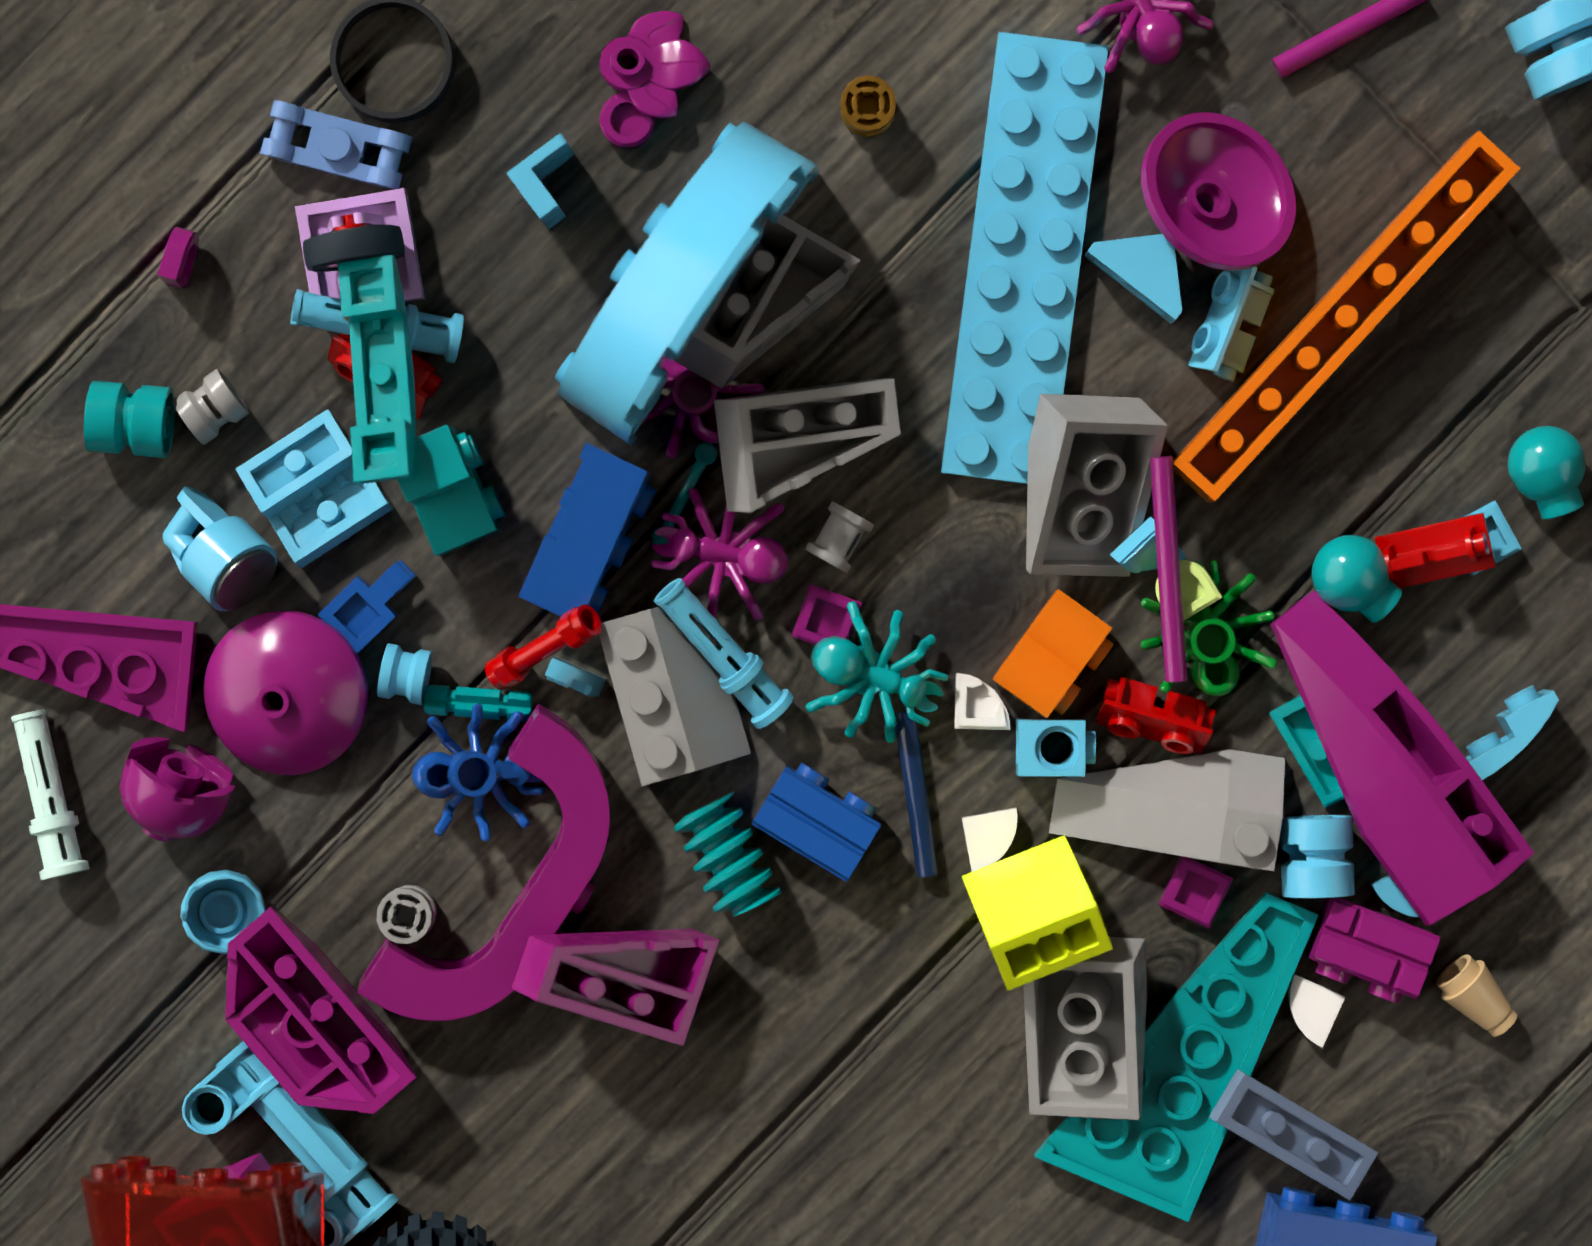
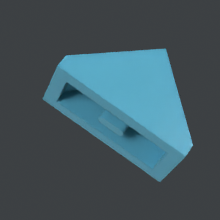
M1163 234L1094 242L1085 253V258L1170 324L1181 314L1182 303L1175 247Z

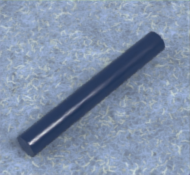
M906 711L894 713L897 722L896 734L917 877L934 876L939 874L918 724L907 716Z

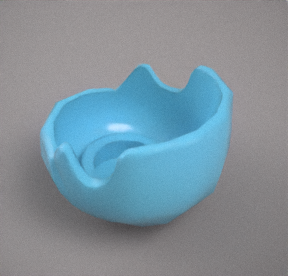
M223 869L208 872L199 877L189 887L182 900L180 917L186 935L202 950L227 954L228 943L264 913L266 907L261 889L245 874Z

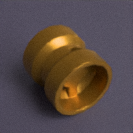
M870 75L857 77L848 83L842 92L840 102L842 121L848 130L857 136L871 138L881 135L888 130L894 120L896 109L894 91L887 82L879 77Z

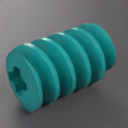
M732 792L688 813L673 828L676 833H694L695 836L683 849L685 853L703 852L704 856L693 867L695 873H713L714 876L705 884L703 890L705 893L722 892L724 896L712 909L714 913L732 912L734 917L781 894L782 891L780 887L762 888V885L773 873L770 867H752L763 852L761 847L743 848L742 845L753 835L751 827L733 828V824L744 813L741 807H723L726 801L734 794Z

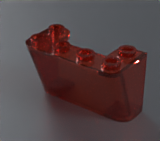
M123 1156L117 1158V1163L92 1165L91 1174L80 1177L92 1246H324V1173L304 1172L303 1163L270 1164V1170L246 1172V1179L228 1178V1169L224 1168L194 1170V1176H177V1167L150 1166V1157Z

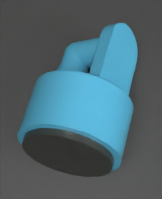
M184 486L177 496L181 507L163 533L164 544L170 549L183 577L213 608L219 611H230L246 606L255 600L271 582L277 565L276 551L243 518L228 516L205 493L193 487ZM200 523L205 529L194 539L191 535Z

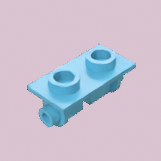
M1257 267L1236 271L1224 270L1217 277L1212 288L1211 297L1213 301L1205 322L1197 329L1192 340L1193 353L1188 366L1213 371V375L1234 382L1237 373H1243L1256 337L1239 329L1242 321L1260 327L1274 293V289L1270 287L1273 280L1272 276L1259 272Z

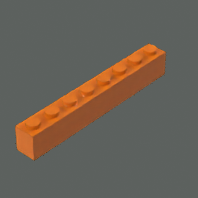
M1480 131L1469 137L1174 458L1173 471L1208 503L1215 502L1520 170V167Z

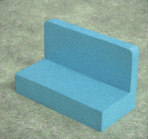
M561 133L506 173L548 230L566 216L543 186L541 180L575 155Z

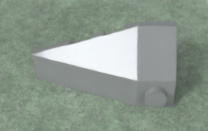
M1227 749L1136 766L1085 773V777L1066 776L1057 778L1048 833L1274 871L1283 818L1285 758Z

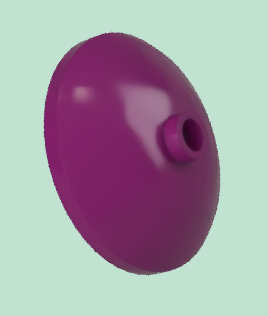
M1208 112L1192 113L1170 122L1149 144L1141 169V185L1144 200L1160 232L1184 255L1211 268L1236 271L1253 268L1262 264L1285 244L1292 231L1296 216L1294 186L1288 169L1277 151L1253 128L1237 119L1222 114Z
M276 610L248 618L235 626L221 639L207 665L204 678V701L208 718L217 736L225 747L241 761L271 774L299 775L323 768L350 747L365 720L368 705V685L359 656L349 641L337 629L310 614L291 610ZM270 691L277 692L282 696V709L273 708L269 704L268 693Z

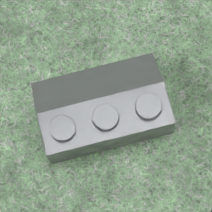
M707 595L697 596L696 598L707 609ZM661 607L602 623L599 637L642 786L751 754L735 695L724 693L719 683L721 675L699 650L691 644ZM690 614V619L715 646L716 642Z

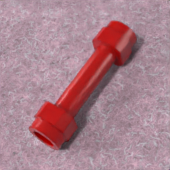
M583 604L579 607H574L561 616L555 628L520 649L509 646L502 650L494 658L487 661L485 665V673L489 682L499 690L512 688L525 679L531 667L567 646L578 649L588 643L591 638L601 632L602 623L599 615L589 605Z

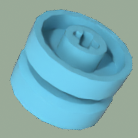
M1550 0L1537 7L1536 11L1519 18L1505 27L1515 54L1529 56L1552 48L1554 52L1530 65L1524 74L1534 100L1555 95L1592 80V0Z

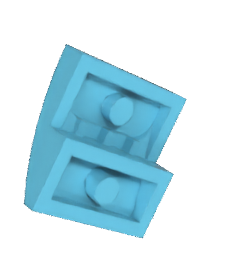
M329 409L236 468L237 473L259 510L268 518L293 562L299 568H303L393 510L377 482L359 485L354 483L351 441Z

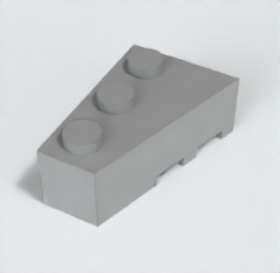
M866 379L714 400L727 511L751 513L765 506L766 502L811 482L812 478L837 465H843L899 436L901 433L894 379Z

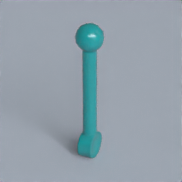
M702 443L696 448L695 457L697 460L668 514L680 516L690 497L689 489L696 486L706 465H710L716 460L717 450L712 444ZM665 520L662 526L655 528L651 535L653 544L663 545L670 543L665 537L656 535L655 531L661 527H674L676 523Z

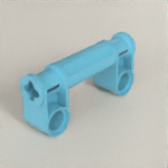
M244 1041L216 1064L217 1068L196 1085L184 1098L182 1105L183 1119L189 1128L196 1133L204 1135L217 1133L234 1121L249 1106L253 1107L323 1186L327 1193L307 1209L294 1226L293 1242L295 1246H321L313 1243L307 1235V1223L315 1218L327 1220L334 1228V1241L329 1245L323 1246H344L357 1233L363 1232L399 1200L394 1193L387 1194L366 1170L368 1163L355 1151L318 1107L297 1105ZM202 1093H213L221 1098L224 1104V1113L219 1121H208L198 1112L197 1102Z

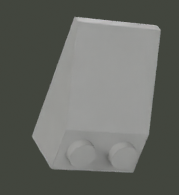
M1040 394L1028 444L1026 570L1029 574L1130 577L1131 572L1122 567L1110 554L1144 522L1152 490L1150 458L1160 457L1168 427L1141 398Z
M1109 937L1113 947L1112 950L1023 985L1029 1115L1140 1120L1142 1113L1147 1004L1145 938Z

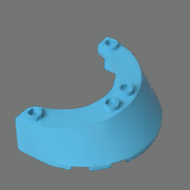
M742 122L737 127L729 123L713 145L712 154L695 173L669 208L665 204L660 203L642 230L649 235V238L637 255L628 250L619 261L610 276L618 284L600 310L576 353L571 352L554 377L560 383L558 395L631 446L637 438L635 433L659 400L660 393L668 379V376H666L667 372L661 368L665 359L668 358L671 361L674 359L678 360L720 295L760 242L763 236L761 233L764 229L759 225L760 222L767 218L775 223L784 213L790 210L809 181L814 182L819 174V167L815 163L746 122Z

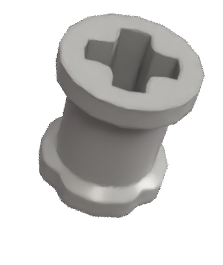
M832 501L828 507L831 515L816 541L808 542L805 550L848 573L851 568L848 560L864 532H871L874 524Z

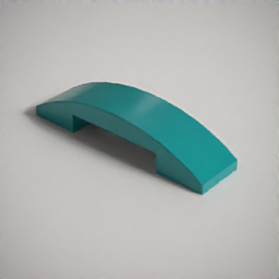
M393 255L338 263L342 318L349 322L356 412V426L350 427L354 483L359 485L410 478L413 474L416 438L415 386L407 312L396 258Z

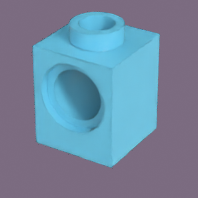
M1016 719L1017 776L1085 777V764H1095L1096 733L1095 731H1086V720ZM1052 732H1063L1071 741V752L1060 763H1050L1041 754V742L1046 735Z

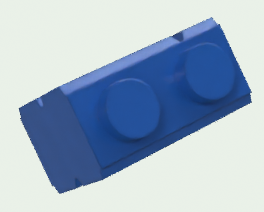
M801 762L797 770L786 765L751 824L847 882L881 826V822L872 817L877 807L850 791L842 799L825 789L830 779Z

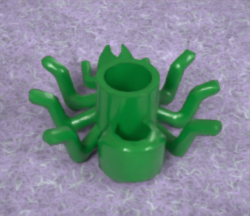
M1212 560L1209 563L1210 574L1217 586L1220 580L1216 560ZM1247 574L1238 584L1228 590L1213 609L1207 606L1184 620V625L1190 626L1184 632L1186 661L1188 662L1192 659L1190 664L1191 680L1199 691L1209 696H1224L1236 687L1239 680V667L1237 661L1231 655L1232 652L1270 669L1275 668L1277 665L1276 659L1237 643L1233 632L1234 629L1273 621L1275 618L1274 612L1266 611L1227 621L1218 619L1230 604L1255 582L1256 577L1253 574ZM1143 598L1141 602L1142 607L1161 617L1160 603L1149 598ZM1162 636L1142 640L1140 643L1141 649L1149 650L1163 646ZM1164 679L1160 685V691L1164 694L1169 693L1175 682H1165Z

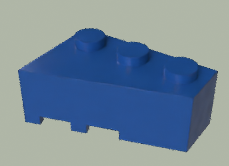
M585 443L579 457L582 459V463L570 488L567 487L559 502L561 507L549 533L545 535L518 596L558 616H562L572 608L583 604L592 607L599 615L610 589L601 586L610 566L617 569L621 568L633 543L632 538L625 536L634 515L644 519L657 491L656 488L649 486L653 477L651 473L588 443Z
M1283 1187L1282 1195L1267 1192L1255 1246H1436L1438 1237L1429 1228L1424 1227L1425 1219L1419 1216L1392 1211L1391 1219L1369 1215L1371 1207L1362 1203L1338 1199L1336 1207L1315 1203L1316 1194L1292 1187Z

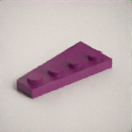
M0 604V668L59 687L81 697L102 702L121 711L162 723L167 727L188 732L198 622Z

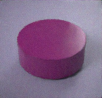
M627 92L617 93L604 103L600 112V127L606 139L614 146L622 149H635L644 145L654 133L656 118L649 117L636 110Z

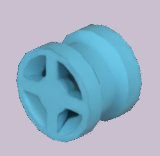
M388 643L384 651L379 673L378 697L390 699L394 695L406 696L410 703L423 705L425 689L429 684L433 652L420 649L416 653L404 652L400 645Z

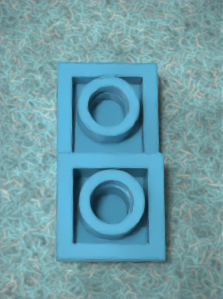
M1534 685L1511 695L1504 700L1508 709L1495 715L1505 736L1499 739L1496 732H1492L1466 746L1469 756L1465 758L1482 780L1511 761L1537 735L1559 701L1554 690L1543 689L1537 692Z

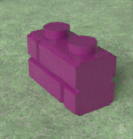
M1332 897L1326 900L1306 956L1311 960L1319 962L1316 973L1347 984L1351 974L1371 982L1367 992L1399 1004L1402 994L1417 999L1428 973V968L1438 947L1440 936L1343 898Z

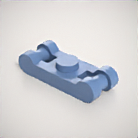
M278 100L273 101L270 117L274 118L270 138L263 139L261 155L389 190L399 189L402 174L398 173L403 153H409L413 137L397 131L313 111ZM296 125L311 129L306 149L291 145ZM368 144L381 147L377 166L363 164Z

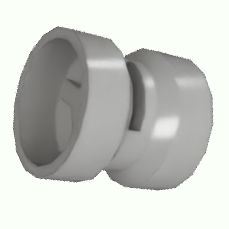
M218 368L203 378V384L194 392L184 391L172 400L181 419L203 445L216 438L219 434V428L227 422L237 423L250 414L239 393Z
M404 885L391 891L381 900L377 908L376 920L380 931L387 939L398 944H410L421 939L433 928L437 920L438 908L435 899L426 889L418 885Z

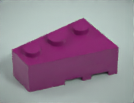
M695 929L530 935L511 989L541 1003L683 1046L719 939Z

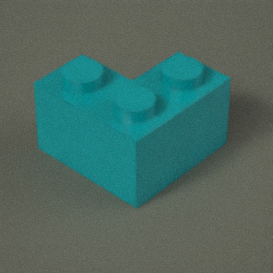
M448 424L415 438L412 477L397 479L406 503L413 504L435 556L439 557L500 532L501 529L497 519L505 516L494 487L491 485L483 488L475 468L484 464L472 435H467L466 432L460 433L459 429Z

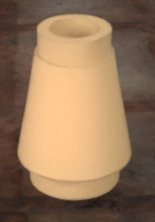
M1468 954L1460 956L1451 962L1439 975L1436 984L1442 990L1441 998L1484 1030H1487L1493 1037L1503 1034L1515 1023L1517 1013L1511 1008L1509 1001L1482 960L1475 961Z

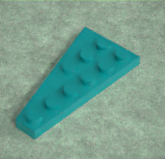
M1264 892L1145 1027L1142 1113L1140 1120L1066 1116L1036 1150L1034 1157L1189 1222L1228 1130L1209 1116L1237 1069L1251 1076L1319 915Z

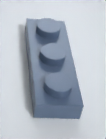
M1239 1069L1236 1070L1209 1116L1215 1122L1348 1200H1351L1378 1154L1374 1149Z

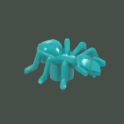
M854 601L848 602L846 607L862 646H856L844 637L831 636L819 641L815 645L811 656L812 665L818 675L828 683L848 686L838 693L825 695L808 702L805 708L807 712L813 713L827 706L840 705L856 693L864 695L856 716L850 720L844 732L846 737L852 738L855 736L858 728L867 721L874 695L879 691L885 719V739L888 743H893L896 740L895 727L897 722L890 695L894 693L899 694L900 701L906 707L907 716L924 726H928L930 721L916 714L914 707L923 712H933L938 709V706L929 701L925 695L933 694L941 697L943 696V691L936 683L925 680L931 677L947 681V674L926 669L920 674L915 673L904 678L899 672L923 659L926 651L936 643L937 639L934 634H929L919 642L913 652L888 667V661L901 637L900 626L904 616L903 612L900 610L893 612L889 625V637L881 654H879L873 648L869 630L862 619L857 603Z

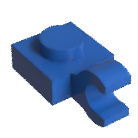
M399 560L372 585L359 575L318 616L337 629L358 654L399 615L388 602L416 574L402 560Z

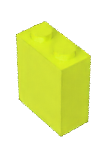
M1065 835L962 876L1007 991L1113 949L1096 902Z

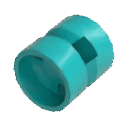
M92 381L87 393L84 411V443L88 452L121 454L124 448L129 446L133 455L167 458L170 454L175 427V407L172 403V400L175 398L173 388L142 385L133 394L130 393L127 385L124 383Z

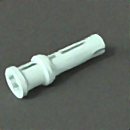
M46 709L26 712L11 717L36 818L30 820L31 826H29L31 835L37 836L44 866V869L39 872L41 881L90 869L88 861L81 858L75 827L79 824L78 816L74 815V811H68L58 763L46 718Z

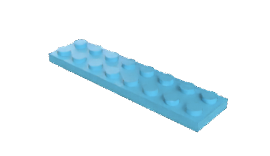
M998 32L941 473L1028 484V444L1040 394H1064L1105 80L1104 66L1107 62L1109 49L1107 45Z

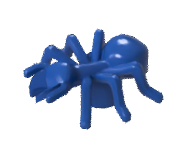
M481 704L473 705L472 718L467 727L471 750H463L448 735L447 729L436 717L430 716L427 719L428 725L436 733L439 742L452 753V755H448L443 752H429L420 757L412 768L413 785L421 794L441 799L454 793L442 808V817L434 829V833L440 837L445 834L453 820V812L467 795L474 797L473 817L479 827L480 838L482 841H489L491 839L490 826L484 813V794L489 791L492 792L500 807L513 817L522 828H527L530 825V820L508 799L498 783L505 779L516 786L519 792L524 795H540L545 793V789L542 787H525V782L536 783L542 780L509 760V754L505 756L503 761L497 759L505 738L517 728L523 719V713L520 711L514 712L510 719L497 729L486 755L482 753L479 727L483 720V706Z

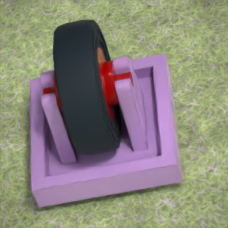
M405 188L295 206L309 293L341 299L338 263L393 255L396 258L405 303L425 299L410 206Z

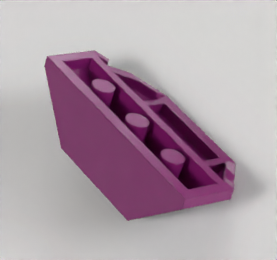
M269 907L228 943L225 1020L297 1105L374 1114L417 1077L383 1021L318 945L274 907Z

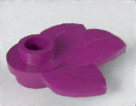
M658 11L638 18L628 36L613 39L603 48L599 60V69L604 81L616 90L627 92L636 110L654 118L676 117L678 102L675 90L697 83L710 72L711 68L710 62L697 47L685 40H679L683 27V16L672 11ZM623 55H630L636 59L638 65L633 69L627 70L618 64L617 59Z

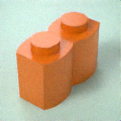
M1057 589L991 680L1045 719L1049 717L1053 710L1062 716L1081 690V688L1073 683L1086 665L1095 671L1114 645L1106 639L1112 627Z

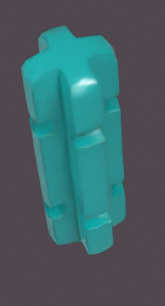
M432 684L426 686L423 707L424 712L431 715L446 716L448 712H454L456 717L472 718L473 705L481 704L483 706V719L498 720L500 716H507L508 721L514 712L520 711L523 713L521 722H526L532 714L533 697L531 693L523 691H509L508 694H502V690L458 686L456 690H450V686Z

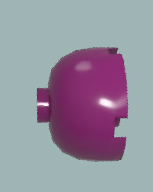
M142 738L132 744L122 771L119 789L121 800L127 813L142 827L146 835L159 841L196 837L208 831L219 822L234 791L235 785L230 786L234 776L231 769L218 757L189 743L186 747L187 754L176 749L167 748L170 742L169 738Z

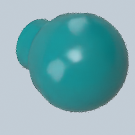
M1539 426L1523 433L1511 447L1507 462L1509 477L1517 490L1528 499L1536 502L1541 519L1559 517L1581 508L1584 502L1578 486L1583 480L1586 466L1584 450L1579 441L1568 431L1554 426Z
M1344 535L1334 538L1319 550L1312 565L1314 588L1325 603L1339 611H1359L1371 623H1375L1384 618L1401 598L1402 590L1393 581L1389 580L1387 565L1382 551L1377 544L1365 537Z

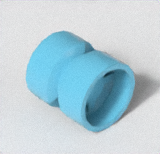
M1304 815L1282 818L1280 849L1289 854V860L1281 865L1283 897L1332 898L1355 895L1354 864L1345 859V853L1353 848L1352 816Z

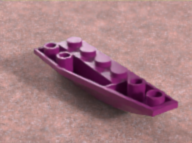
M1315 591L1309 592L1270 624L1361 837L1426 926L1434 924L1495 888L1534 854V851L1474 768L1433 716L1360 635L1325 603Z

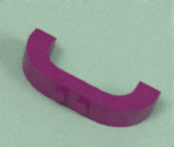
M540 704L536 706L510 746L508 754L509 760L541 779L557 797L562 810V819L556 839L491 939L476 952L458 959H435L415 951L406 944H398L386 938L361 976L358 985V993L382 1008L417 1020L447 1021L471 1016L492 1007L514 991L511 988L529 936L564 934L565 932L560 930L559 927L568 913L572 911L578 914L589 900L595 887L589 881L601 861L609 834L610 807L606 784L600 765L582 736L570 724Z

